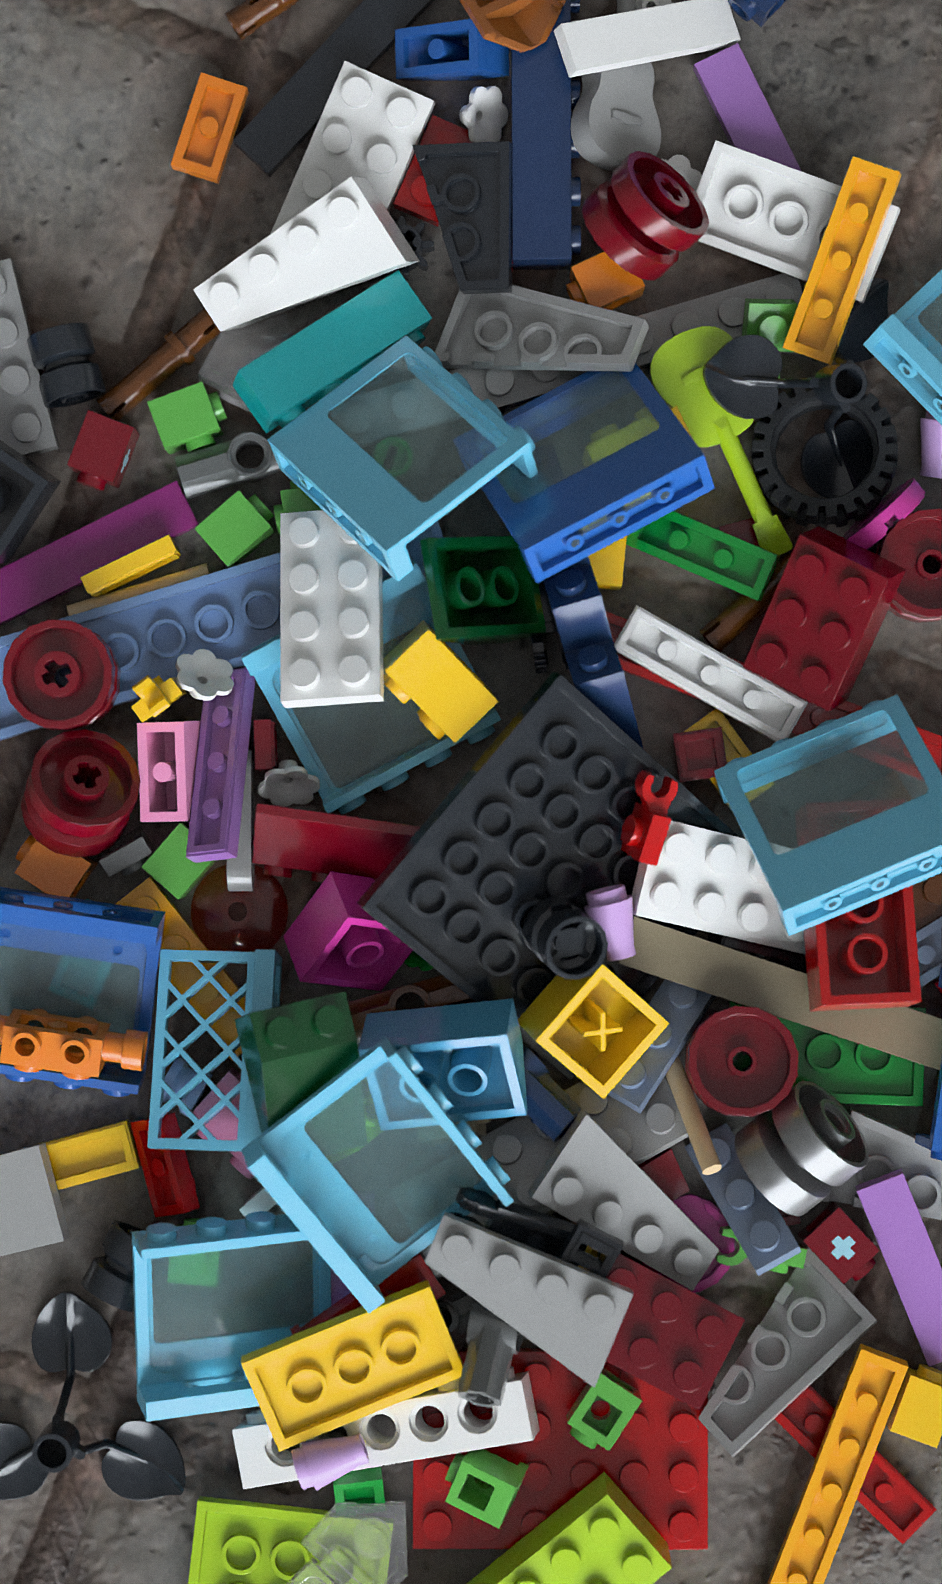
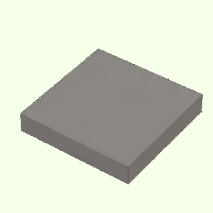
M46 1143L1 1153L0 1256L62 1242L71 1238Z

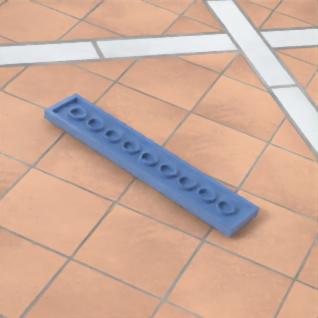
M438 520L405 545L410 561H416L425 579L426 574L420 540L443 537ZM280 553L58 620H70L99 634L114 650L121 670L120 692L113 707L140 699L132 689V686L147 675L152 679L160 675L164 682L170 677L176 678L178 671L175 664L178 657L182 654L193 655L196 650L206 649L211 651L216 659L228 661L233 669L246 667L241 659L242 653L280 633ZM382 567V577L389 573ZM25 630L0 637V741L43 728L22 717L9 702L3 685L4 659L12 642ZM69 668L61 669L56 676L57 683L63 687L69 683V680L66 678V675L71 673Z

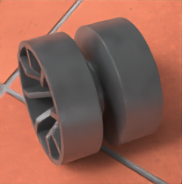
M809 1081L797 1083L791 1088L788 1096L772 1109V1112L766 1111L759 1114L735 1136L737 1156L750 1180L772 1204L794 1216L804 1215L829 1195L831 1185H842L866 1166L869 1161L866 1141L853 1118L830 1093Z

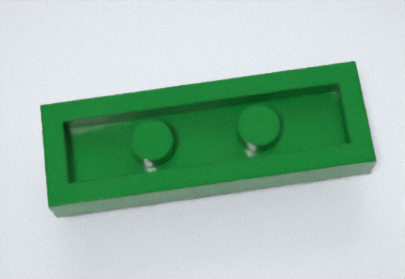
M672 511L632 532L626 539V545L757 601L762 600L780 558V555L676 511Z

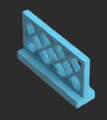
M255 949V952L160 950L147 1148L242 1152L241 1149L261 1134L243 1054L241 1060L234 1053L241 1046L239 1037L228 1046L211 1026L232 1007L241 1016H244L248 1013L280 1006L282 957L276 950ZM172 962H193L203 973V976L183 995L171 983ZM201 963L217 964L208 971ZM229 963L248 964L247 982L232 996L214 978ZM208 982H211L227 1001L205 1020L188 1001ZM171 991L178 999L169 1007ZM246 995L244 1011L237 1002ZM184 1005L201 1025L179 1044L168 1032V1020ZM207 1031L224 1050L202 1070L185 1050ZM168 1040L174 1049L166 1056ZM181 1055L197 1072V1075L178 1093H175L165 1082V1068ZM230 1056L241 1068V1082L225 1095L208 1075ZM204 1080L221 1100L202 1118L198 1119L182 1099ZM165 1090L171 1099L163 1105ZM240 1094L238 1110L231 1101ZM178 1105L192 1120L194 1125L180 1138H161L162 1118L173 1107ZM225 1106L238 1118L237 1140H217L205 1127ZM201 1130L208 1139L191 1138Z

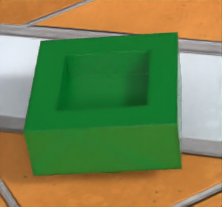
M381 1466L350 1471L333 1481L337 1514L351 1515L386 1510Z

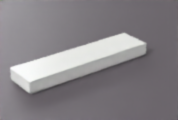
M688 0L562 23L554 30L569 78L726 48L741 40L728 0Z
M638 605L634 608L614 643L619 654L774 742L789 737L808 703L775 683L744 668L740 663Z

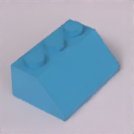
M513 999L369 1013L366 1015L358 1049L360 1057L385 1037L390 1040L397 1050L406 1045L423 1067V1070L417 1076L427 1088L435 1082L453 1105L447 1113L454 1122H460L463 1119L465 1121L527 1115L523 1040ZM390 1061L383 1062L366 1076L380 1129L439 1124Z

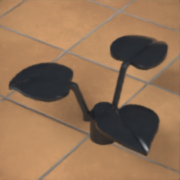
M873 278L864 303L855 300L833 359L837 364L821 368L813 378H778L782 369L781 355L770 340L758 335H743L728 341L704 364L703 378L712 398L725 411L742 419H759L772 414L778 405L777 387L814 388L816 397L822 403L835 405L836 408L824 422L826 433L811 436L803 447L800 459L801 472L805 482L814 492L824 498L838 497L859 486L870 471L873 449L871 439L863 426L855 420L842 421L835 427L834 424L843 413L850 411V404L859 401L866 392V375L854 362H863L874 357L863 344L889 317L887 303L889 281L886 279Z
M64 1291L52 1298L43 1308L34 1325L31 1344L33 1355L38 1365L48 1372L66 1370V1378L56 1412L52 1417V1422L44 1428L35 1443L32 1444L31 1436L23 1426L14 1422L0 1421V1500H13L29 1496L40 1489L49 1473H57L64 1470L73 1457L82 1460L87 1454L102 1449H110L102 1460V1475L107 1486L117 1495L136 1501L181 1495L186 1485L184 1460L172 1436L160 1425L144 1419H130L120 1426L116 1435V1441L105 1438L83 1446L80 1444L81 1437L78 1429L72 1423L64 1420L76 1370L92 1372L101 1367L110 1355L113 1342L111 1328L104 1316L74 1292Z

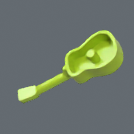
M702 326L681 332L665 342L654 354L650 365L652 385L669 407H678L693 440L699 448L720 444L755 522L752 526L759 547L781 555L791 550L793 544L777 514H772L738 438L739 434L750 427L754 419H742L721 408L710 395L703 378L704 364L724 344L733 338L724 330L714 326Z

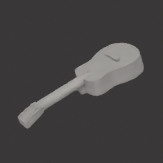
M617 0L616 14L636 10V0ZM650 62L582 75V93L573 110L571 136L578 153L589 163L604 170L613 171L629 154L635 151L651 153L654 156L657 155L661 144V128L653 102L655 73Z

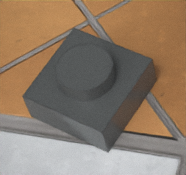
M139 826L121 836L114 846L99 853V862L109 877L118 872H121L123 876L131 874L140 869L148 860L146 856L152 853L151 841L143 827Z

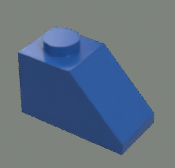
M471 19L395 29L396 79L473 81L509 76V48L483 39Z

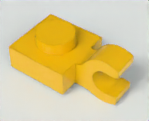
M147 675L132 686L140 700L133 704L131 708L142 723L148 722L185 695L186 691L178 686L175 677H170L164 682L160 675L153 679Z

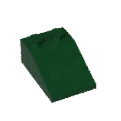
M513 536L439 537L420 540L436 640L466 645L499 644L546 633L539 583H536L530 574Z
M345 991L248 1013L235 1019L261 1133L359 1058L357 1037ZM361 1080L305 1123L304 1130L324 1154L367 1143Z

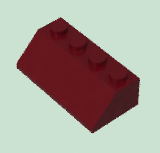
M257 803L252 863L264 864L263 874L292 878L293 869L312 871L311 881L321 883L324 882L330 872L370 877L376 880L420 827Z

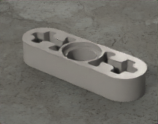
M248 750L238 854L237 858L227 859V887L229 892L254 891L255 863H252L255 829V766L253 750Z

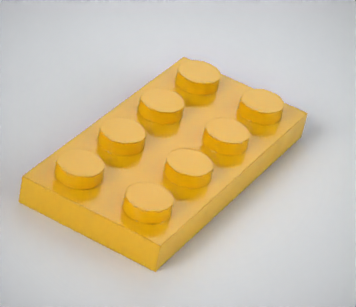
M428 1280L384 1297L385 1302L371 1313H368L362 1306L241 1356V1365L279 1452L461 1377L462 1360Z

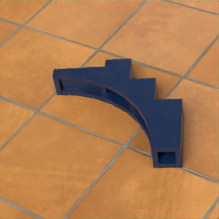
M554 446L532 452L538 474L531 479L513 463L509 465L519 502L564 479ZM589 556L543 580L574 687L644 750L601 593Z

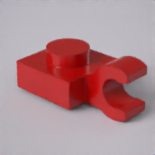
M641 770L635 781V790L642 803H635L632 815H629L623 824L621 833L623 844L621 850L640 863L657 866L672 820L666 814L670 803L677 794L678 782L671 777L665 776L661 788L657 792L652 793L651 785L654 781V775L648 771Z

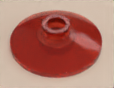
M226 864L210 872L199 883L191 903V920L197 936L210 951L255 952V949L270 950L281 938L286 928L288 902L278 880L273 875L263 874V868L255 865L254 891L229 892ZM235 902H241L247 908V915L242 921H235L230 917L229 908Z

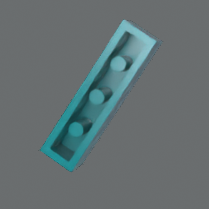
M397 270L239 369L232 386L265 433L279 425L283 428L305 412L307 407L321 400L406 335L419 346L426 339L423 333L432 317L400 271Z

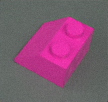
M330 872L283 937L300 982L382 991L413 951L356 903L375 881L373 878Z

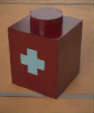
M88 410L67 466L74 472L79 473L76 481L85 486L102 492L106 484L119 489L140 434L132 426Z
M833 1201L798 1233V1236L843 1284L850 1278L858 1281L864 1277L876 1264V1260L873 1257L880 1251Z

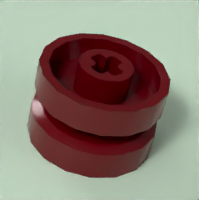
M635 151L629 154L613 170L611 181L600 184L586 198L582 208L585 224L602 250L625 271L640 279L652 281L662 277L678 261L680 251L684 252L691 248L708 231L709 218L705 206L696 191L683 176L665 161L651 153Z
M942 509L919 510L890 527L886 531L887 534L876 543L873 553L907 569L888 610L897 617L915 623L935 622L942 619ZM925 557H928L929 566L936 567L935 573L930 574L923 569L922 562Z
M49 619L29 626L12 642L4 659L3 685L9 702L23 718L50 730L74 731L95 725L111 711L120 692L121 670L114 650L99 634L70 620ZM69 668L71 673L66 675L69 683L63 687L57 683L56 676L61 669Z
M86 729L65 731L47 740L34 757L30 775L24 788L21 810L25 826L37 842L54 853L70 857L94 856L114 846L125 831L130 813L133 811L138 797L141 780L135 760L127 749L106 734Z
M734 1006L710 1015L694 1030L685 1048L684 1070L692 1091L705 1106L724 1115L752 1117L772 1110L788 1096L798 1075V1051L791 1032L776 1016L757 1007ZM738 1052H743V1055L748 1054L751 1058V1065L745 1067L744 1071H738L733 1066V1057Z

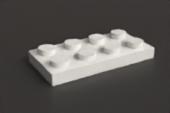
M344 61L271 234L351 176L366 177L389 212L413 157L414 149L412 145H418L435 106V101Z
M716 140L696 191L705 206L709 218L708 231L698 242L807 282L842 186ZM890 205L855 299L856 301L864 303L900 213L901 209L897 206Z
M323 510L281 513L280 702L285 708L384 701L382 566Z
M671 821L657 866L639 862L632 892L633 915L805 954L804 930L788 936L780 918L776 899L746 839ZM770 845L776 854L790 851L789 849Z

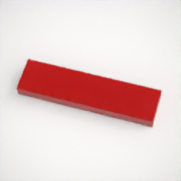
M810 1385L775 1420L816 1459L835 1408ZM876 1449L857 1500L903 1545L937 1509Z

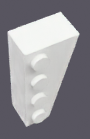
M351 176L193 290L220 331L236 330L307 302L331 295L347 287L374 279L398 268L419 262V259L367 178Z

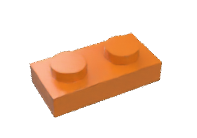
M202 72L200 73L171 161L172 169L219 184L249 93L247 87Z

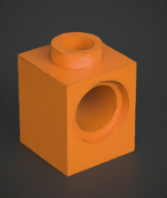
M605 252L572 266L569 276L571 282L565 285L570 300L608 310H614L643 296L645 289L642 279L625 271Z
M31 834L15 857L21 863L14 873L46 894L76 898L98 863L87 856L75 858L54 853L37 842Z

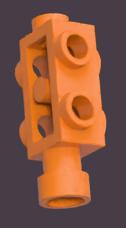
M13 1009L9 1016L0 1015V1063L12 1064L15 1069L23 1072H39L42 1069L62 1072L65 1077L74 1080H85L91 1077L98 1078L106 1061L121 1063L122 1069L142 1071L147 1052L148 1032L127 1029L126 1034L110 1031L111 1023L100 1022L90 1016L74 1018L49 1014L43 1009H32L30 1011ZM37 1020L43 1024L44 1028L29 1026V1021ZM87 1028L93 1035L80 1034L77 1032V1029Z

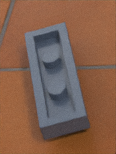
M665 979L648 1005L669 1022V1025L608 1095L641 1114L716 996Z
M725 1123L709 1132L722 1166L718 1172L704 1175L692 1144L690 1143L684 1148L754 1270L760 1276L802 1251L777 1207L757 1189L746 1174L736 1153L735 1136L728 1124Z

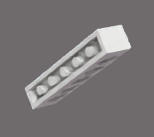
M510 1366L502 1405L492 1406L493 1416L488 1420H481L475 1417L470 1410V1402L459 1398L460 1377L343 1425L348 1436L361 1433L369 1457V1463L360 1465L351 1471L533 1440L540 1431L529 1372L514 1373L513 1366ZM424 1406L438 1408L444 1416V1426L433 1428L427 1425L422 1417V1408ZM261 1409L246 1413V1420L232 1430L243 1489L298 1480L292 1453L286 1449L279 1452ZM385 1414L394 1421L396 1426L394 1436L382 1435L376 1429L374 1423L375 1415ZM326 1432L309 1440L329 1439L330 1437Z

